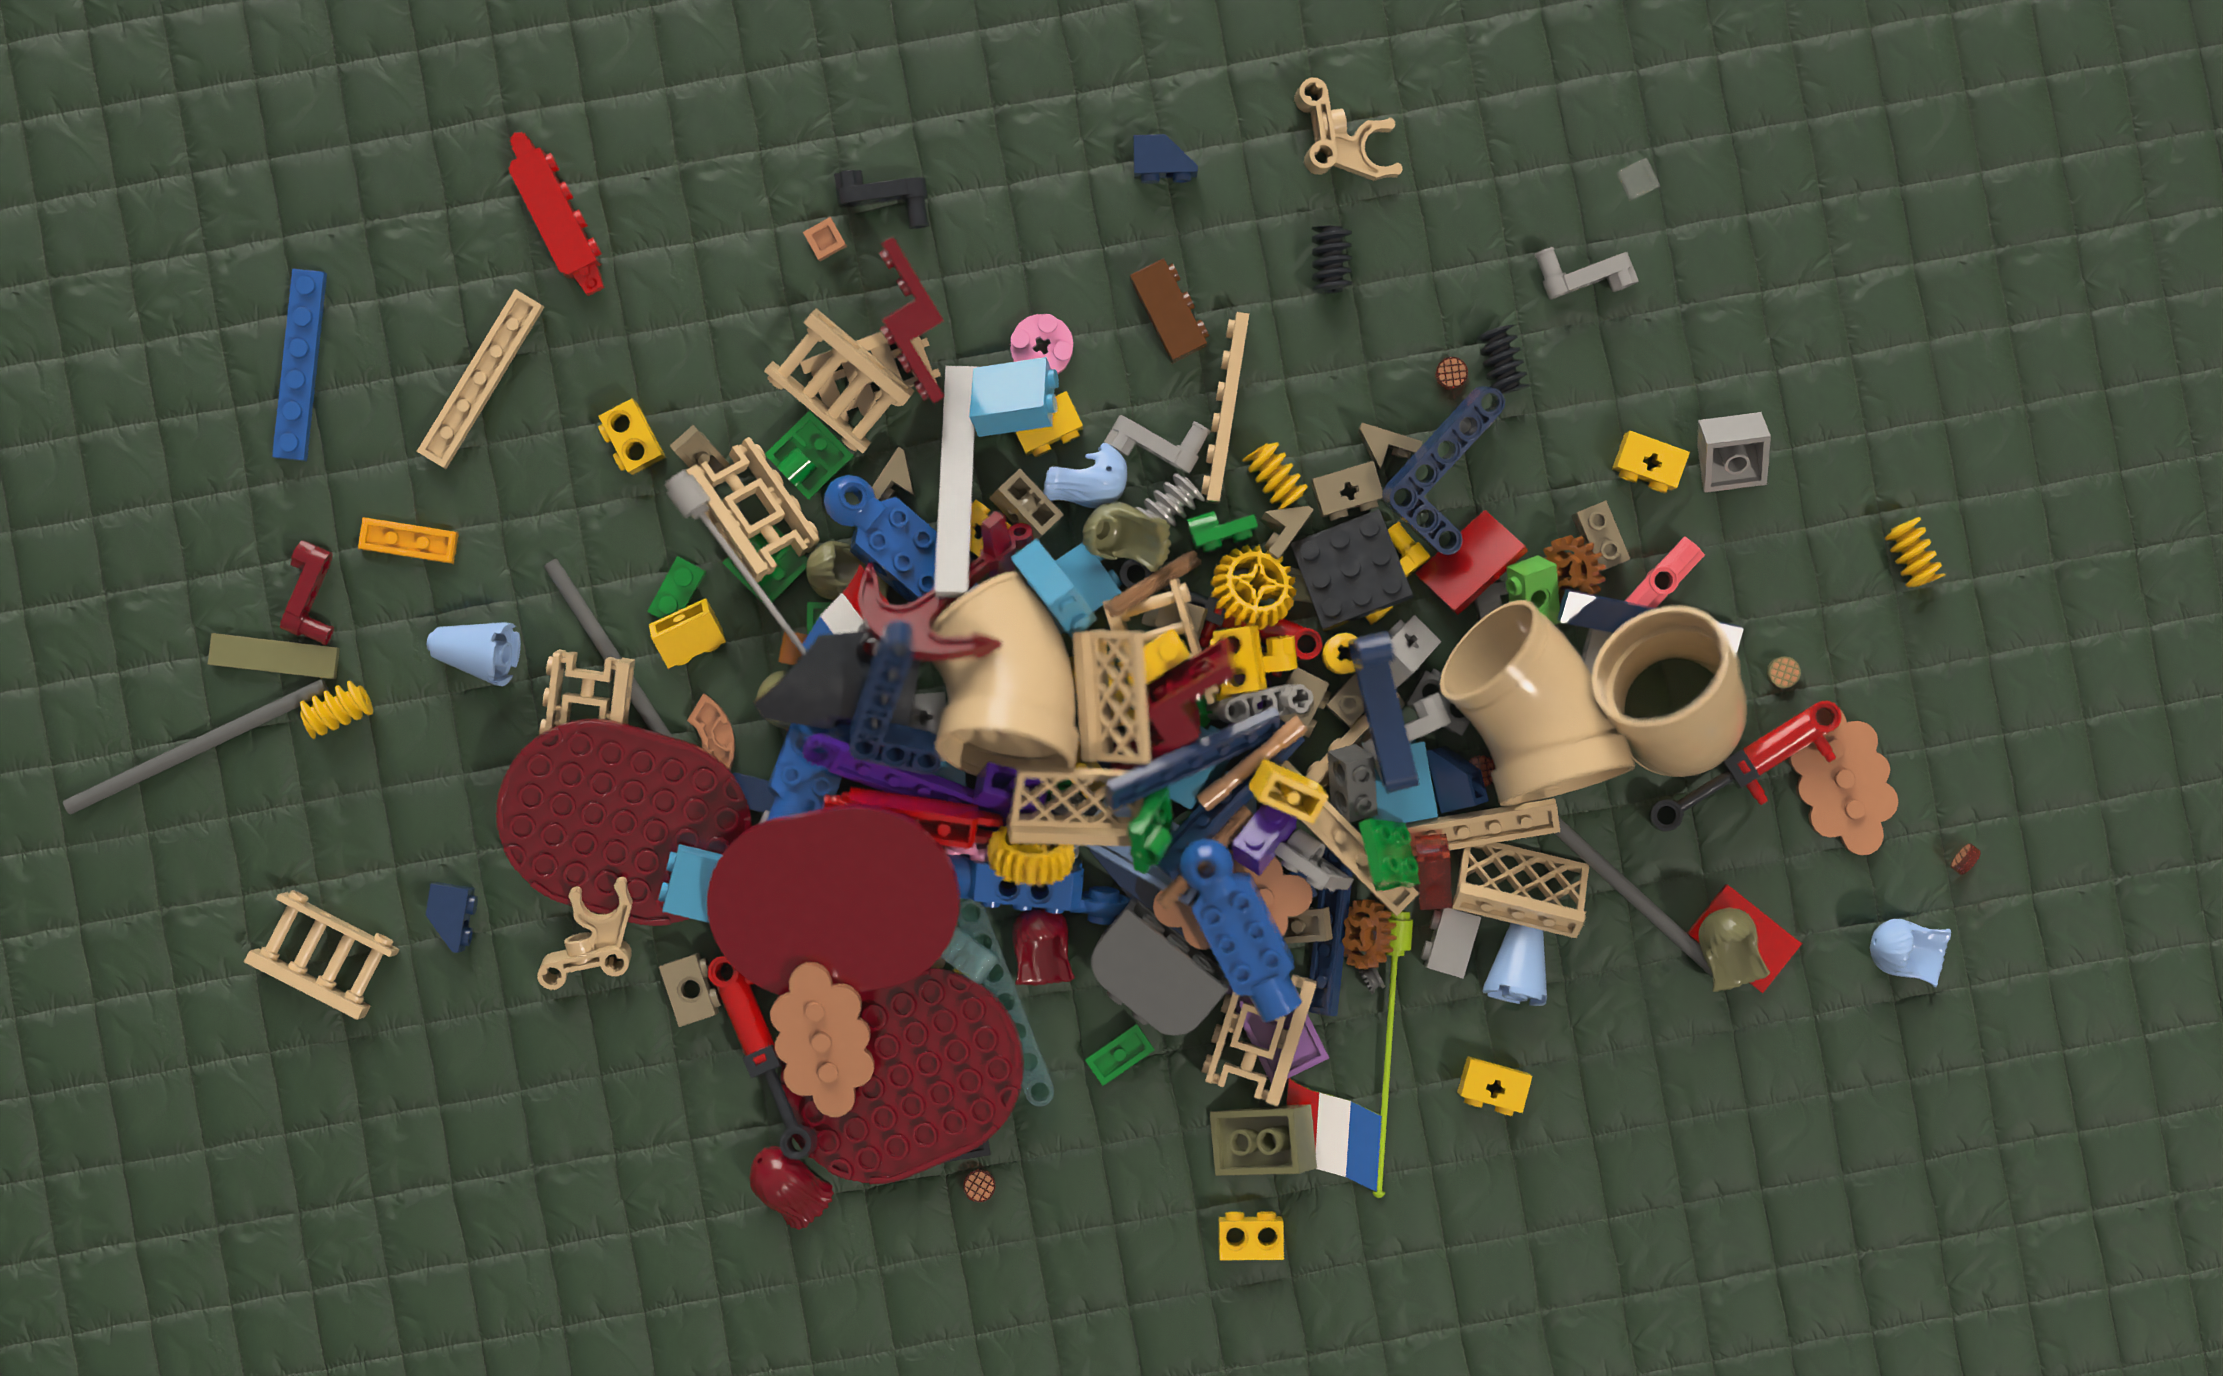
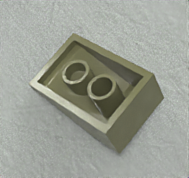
M1311 1104L1210 1112L1215 1176L1299 1174L1317 1168Z

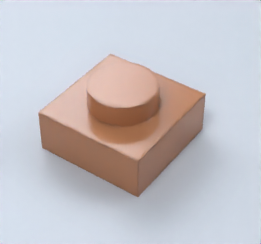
M831 217L803 232L819 262L847 247Z

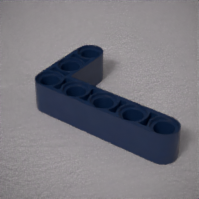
M1480 386L1475 388L1383 489L1382 496L1386 505L1430 547L1442 554L1450 555L1457 552L1462 546V534L1424 496L1503 411L1505 398L1499 390L1491 387ZM1490 393L1493 399L1492 405L1484 410L1481 406V400L1484 395ZM1465 417H1469L1471 427L1466 433H1461L1459 429L1460 422ZM1447 440L1449 451L1445 456L1440 457L1437 451L1438 446L1441 442ZM1425 464L1428 469L1427 476L1423 480L1418 481L1416 470L1419 466ZM1404 488L1406 498L1402 503L1396 504L1394 502V494L1398 489ZM1426 509L1429 515L1428 520L1423 525H1418L1416 517L1421 510ZM1444 531H1449L1451 536L1449 543L1445 546H1440L1439 536Z
M903 620L891 621L884 628L850 726L849 752L852 757L860 761L921 774H932L941 767V755L936 750L937 734L931 731L889 723L910 666L914 648L913 627Z
M1379 632L1351 639L1348 641L1350 654L1385 790L1388 794L1419 786L1418 775L1389 662L1395 661L1388 632Z

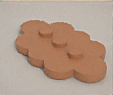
M1822 708L1816 712V721L1822 726H1828L1831 722L1830 712ZM1840 710L1842 717L1839 726L1825 735L1836 759L1830 763L1827 762L1814 743L1789 757V764L1793 771L1800 775L1796 786L1798 797L1802 802L1811 806L1808 817L1812 829L1821 836L1829 838L1840 836L1844 847L1851 853L1869 855L1877 851L1882 844L1884 834L1881 822L1891 818L1896 812L1898 795L1894 788L1886 783L1890 774V764L1883 755L1876 752L1878 737L1873 727L1861 721L1847 722L1842 710Z
M1276 857L1273 858L1260 876L1233 860L1232 873H1251L1282 936H1284L1288 926V917L1300 915L1309 908L1313 895L1311 885L1305 878L1299 875H1284L1282 865ZM1160 891L1155 897L1153 904L1155 916L1160 923L1168 927H1182L1187 942L1197 949L1206 950L1211 948L1192 911L1193 902L1189 907L1175 899L1176 903L1172 902L1173 907L1169 905L1171 909L1167 908L1165 910L1157 902V897L1163 892Z
M806 962L799 965L793 971L789 981L790 992L780 995L775 1000L771 1009V1021L773 1026L780 1032L775 1042V1051L777 1056L787 1063L784 1070L786 1086L793 1093L800 1096L813 1095L814 1103L822 1114L829 1117H840L852 1109L856 1098L855 1087L864 1085L873 1074L874 1059L872 1054L865 1048L870 1039V1028L859 1017L861 1011L859 993L849 985L833 984L829 971L823 965L815 962Z

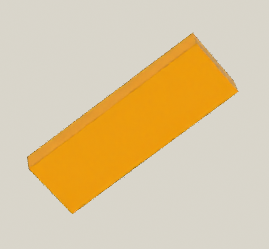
M363 517L358 549L454 564L459 533Z

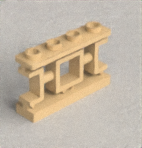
M748 437L743 440L741 445L738 446L737 444L732 447L729 453L735 464L715 474L708 463L704 462L700 467L695 465L687 469L686 472L689 476L693 475L711 499L707 504L710 509L705 514L754 580L759 582L763 579L764 575L774 572L777 566L771 557L772 554L791 545L797 555L801 557L805 552L809 553L815 549L819 542V534L815 525L811 521H807L802 514L798 500L793 495H789L783 486L780 474L776 470H772L767 463L762 448L758 444H754L751 438ZM749 467L757 480L744 486L737 475ZM726 481L733 493L724 497L723 501H721L713 488ZM755 493L770 515L750 526L736 506V503ZM784 518L792 532L780 538L772 526ZM762 533L769 545L763 547L757 553L748 539Z
M560 649L554 652L553 657L550 656L547 661L546 674L551 676L550 687L545 688L543 695V706L547 707L546 719L541 721L539 735L555 726L570 722L572 703L600 706L598 719L628 724L635 659L608 657L605 659L604 672L576 668L577 652H566V650ZM566 663L565 676L582 678L581 694L566 692L563 694L562 704H560L564 665ZM616 670L611 711H609L611 698L593 696L595 680L604 682L613 680V672Z
M1295 974L1292 975L1291 980L1295 987L1302 988L1300 992L1302 1003L1295 1009L1289 1029L1283 1028L1287 1015L1275 1019L1278 1023L1269 1049L1239 1040L1247 1013L1259 1014L1254 1004L1247 1002L1243 1003L1240 1014L1236 1013L1235 1009L1240 995H1235L1234 991L1232 995L1226 994L1221 1012L1226 1013L1223 1025H1216L1211 1041L1217 1044L1214 1055L1207 1054L1202 1073L1207 1074L1205 1082L1215 1083L1218 1086L1224 1087L1228 1073L1259 1082L1254 1098L1263 1099L1267 1103L1278 1106L1318 981L1302 978ZM1228 1032L1234 1034L1230 1046L1244 1050V1057L1240 1067L1225 1062L1222 1072L1219 1074L1216 1073ZM1276 1048L1282 1049L1270 1090L1264 1088L1268 1076L1253 1071L1257 1055L1273 1060Z

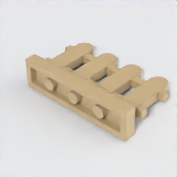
M882 332L856 341L867 351L871 350L872 355L902 379L894 360L901 351L899 348L891 351ZM918 336L911 342L936 382L935 378L941 376L938 368L932 370L924 350V347L929 346L927 338L921 340L920 336ZM832 350L801 361L800 364L804 374L811 372L814 377L833 354ZM849 361L846 363L842 362L843 369L834 372L818 391L822 402L829 408L840 396L835 380L847 376L850 384L857 376L856 371L858 368ZM914 373L913 378L904 381L910 387L914 386L913 383L918 380ZM867 382L840 417L848 423L849 416L847 411L856 407L865 416L877 402L876 400L882 396L881 391L883 389L873 392L870 383ZM898 402L896 404L892 403L894 406H902Z

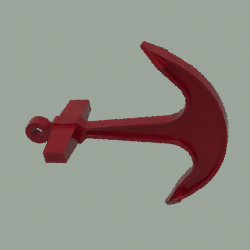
M997 511L981 522L983 549L980 550V557L969 564L968 590L987 573H989V577L992 579L1008 572H1015V563L1011 558L1017 554V549H1024L1034 541L1033 530L1029 524L1017 523L1008 529L1005 516ZM873 561L868 562L861 579L859 606L866 628L878 642H880L884 628L888 623L895 620H903L908 622L914 630L912 658L930 661H949L969 657L982 659L1002 648L1001 640L979 633H973L971 636L943 637L931 631L934 621L960 597H935L934 588L908 605H889L882 601Z

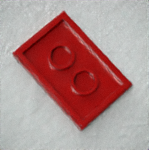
M1486 510L1460 532L1463 541L1462 546L1457 552L1450 555L1438 552L1415 573L1418 579L1456 615H1459L1507 571L1506 566L1516 563L1528 552L1525 545Z
M1725 884L1688 930L1687 934L1700 944L1699 929L1709 914L1724 908H1735L1746 912L1755 923L1759 954L1770 971L1766 978L1749 982V984L1760 993H1764L1802 943L1732 887Z

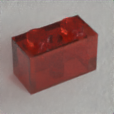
M1446 834L1414 836L1415 860L1418 864V877L1420 884L1417 885L1420 910L1452 908L1450 850Z

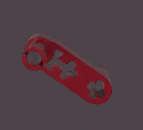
M301 540L292 554L290 565L302 570V573L286 606L280 622V628L296 636L302 634L321 642L323 645H327L333 635L334 627L309 617V612L330 567L333 553L305 540Z

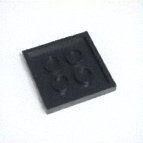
M1380 509L1290 543L1324 632L1414 598Z

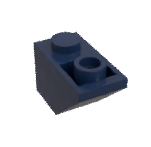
M1165 134L1133 135L1134 179H1141V183L1145 184L1159 183L1160 178H1172V182L1187 183L1191 182V178L1197 177L1198 165Z
M1447 746L1426 751L1430 774H1432L1435 786L1434 796L1437 804L1440 806L1441 813L1489 801L1479 768Z
M440 882L431 883L426 917L452 952L459 953L465 951V947L470 946L473 935V928L469 927L470 916L476 913L478 896H474L475 888Z

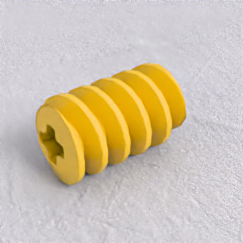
M1266 443L1245 457L1242 462L1253 461L1248 471L1250 473L1260 471L1255 479L1256 483L1267 481L1262 490L1263 493L1274 492L1269 502L1271 504L1281 502L1282 504L1278 510L1285 509L1301 498L1308 486L1307 484L1296 486V482L1301 475L1299 473L1294 475L1288 474L1294 466L1292 463L1281 464L1286 457V453L1275 455L1274 452L1279 443Z
M1920 517L1892 528L1891 532L1885 537L1886 541L1897 542L1890 549L1891 553H1902L1895 561L1896 564H1907V567L1900 572L1901 576H1912L1905 584L1906 587H1919L1946 575L1935 574L1942 564L1941 562H1930L1937 553L1935 550L1925 551L1931 544V540L1920 539L1926 532L1925 527H1914L1921 520Z
M1342 633L1326 641L1322 648L1321 656L1328 670L1340 675L1355 671L1348 641L1357 638L1356 636ZM1347 647L1349 650L1347 653L1349 660L1343 659L1340 661L1337 658L1340 654L1337 648L1343 649Z
M349 680L347 681L348 691L345 692L339 685L335 687V697L326 690L324 691L325 701L323 702L316 695L312 696V707L304 700L301 701L300 714L310 737L315 739L316 732L323 736L327 734L328 728L333 731L337 730L340 723L346 726L351 723V717L355 720L362 719L363 712L368 716L373 714L372 703L363 686L356 687Z

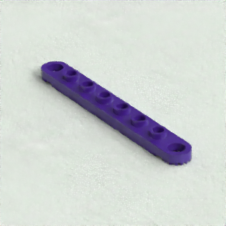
M814 734L805 740L803 757L804 759L806 758L807 763L811 762V765L816 764L817 767L827 768L829 772L884 792L976 805L972 803L975 789L934 774H921L857 760L849 752V743L827 735ZM818 745L819 748L823 746V749L826 748L828 752L819 754L812 749L813 747L817 748ZM978 805V810L998 813L1004 817L1003 823L1000 826L977 824L978 826L995 832L998 831L999 827H1007L1008 813Z

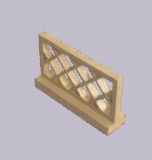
M1105 629L1074 632L1073 644L1081 761L1151 762L1142 632L1105 631ZM1127 639H1131L1132 654L1130 657L1122 648ZM1106 641L1112 648L1108 655L1106 649ZM1116 656L1124 664L1120 672L1112 664ZM1129 672L1134 678V687L1132 689L1125 681ZM1108 674L1114 680L1110 688ZM1119 688L1126 697L1122 705L1114 696ZM1131 705L1136 710L1134 722L1127 714ZM1110 706L1116 713L1112 720ZM1121 721L1128 729L1124 738L1117 729ZM1133 737L1138 742L1139 755H1136L1129 746ZM1113 739H1114V741H1115V742L1117 743V745H1118V747L1116 748V750L1114 751V753H1113Z
M1018 766L1011 812L1008 813L1006 822L1010 843L1131 846L1127 829L1133 817L1136 818L1141 811L1143 798L1134 801V803L1127 804L1132 810L1131 817H1116L1114 813L1121 808L1112 811L1110 807L1107 808L1100 801V799L1106 796V786L1094 794L1086 787L1094 780H1103L1106 783L1131 770ZM1024 778H1039L1043 783L1029 791L1024 786ZM1062 779H1071L1075 783L1064 792H1061L1055 786ZM1050 789L1057 797L1043 805L1036 797ZM1082 790L1089 798L1075 807L1068 798ZM1030 801L1038 808L1032 814H1019V809ZM1061 803H1064L1070 810L1064 815H1053L1050 812ZM1093 804L1102 811L1096 816H1084L1082 814L1083 811Z
M1498 842L1472 846L1482 849L1488 856V858L1477 862L1470 853L1471 847L1463 848L1457 890L1453 899L1452 909L1577 938L1585 922L1586 912L1584 911L1589 872L1588 864ZM1505 855L1514 857L1519 865L1509 870L1500 858ZM1492 862L1502 873L1494 879H1491L1483 869V867ZM1535 863L1544 864L1550 872L1539 877L1531 865ZM1522 870L1533 881L1524 887L1513 876ZM1566 870L1580 873V879L1571 885L1562 873ZM1476 872L1484 884L1477 886L1466 883V876ZM1554 877L1564 888L1556 894H1553L1544 883ZM1507 879L1516 891L1513 893L1502 892L1496 884ZM1538 887L1547 899L1543 901L1532 899L1527 892ZM1569 894L1576 903V909L1563 906L1558 899Z

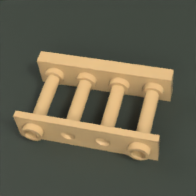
M816 308L804 321V324L808 326V334L781 366L772 361L764 372L769 375L767 379L771 384L780 390L785 388L842 436V442L853 451L858 449L864 453L871 443L864 437L892 403L896 404L898 402L903 406L915 390ZM824 340L833 347V354L806 387H804L791 376V373L818 341L822 342ZM849 361L858 368L856 371L857 376L829 408L815 395L841 363ZM873 381L883 389L881 391L882 396L857 426L853 428L840 415L867 382L872 383Z
M1179 578L1170 581L1172 591L1142 600V602L1137 603V605L1131 609L1129 608L1123 614L1121 613L1118 617L1114 616L1112 618L1108 610L1105 609L1111 631H1129L1126 622L1130 621V617L1177 603L1182 621L1142 633L1143 646L1173 628L1178 636L1186 633L1192 651L1189 652V657L1177 665L1202 651L1187 602L1191 601V596L1187 584H1181ZM1127 639L1122 647L1128 656L1132 654L1131 639ZM1215 685L1205 691L1203 695L1206 696L1208 704L1217 701L1216 694L1220 693V689Z
M291 890L290 893H279L276 900L286 904L287 907L267 946L261 949L250 950L244 962L357 1020L364 1018L370 1005L363 1002L364 997L362 995L383 954L392 957L397 955L400 949L392 946L393 940L379 933L373 936L308 903L309 898L300 892ZM300 911L315 919L295 961H290L288 964L278 959L280 956L278 951L297 913ZM326 926H329L343 933V936L323 975L315 978L306 973L308 971L306 965ZM357 940L372 949L351 990H347L345 993L335 988L336 983L334 980L354 941Z

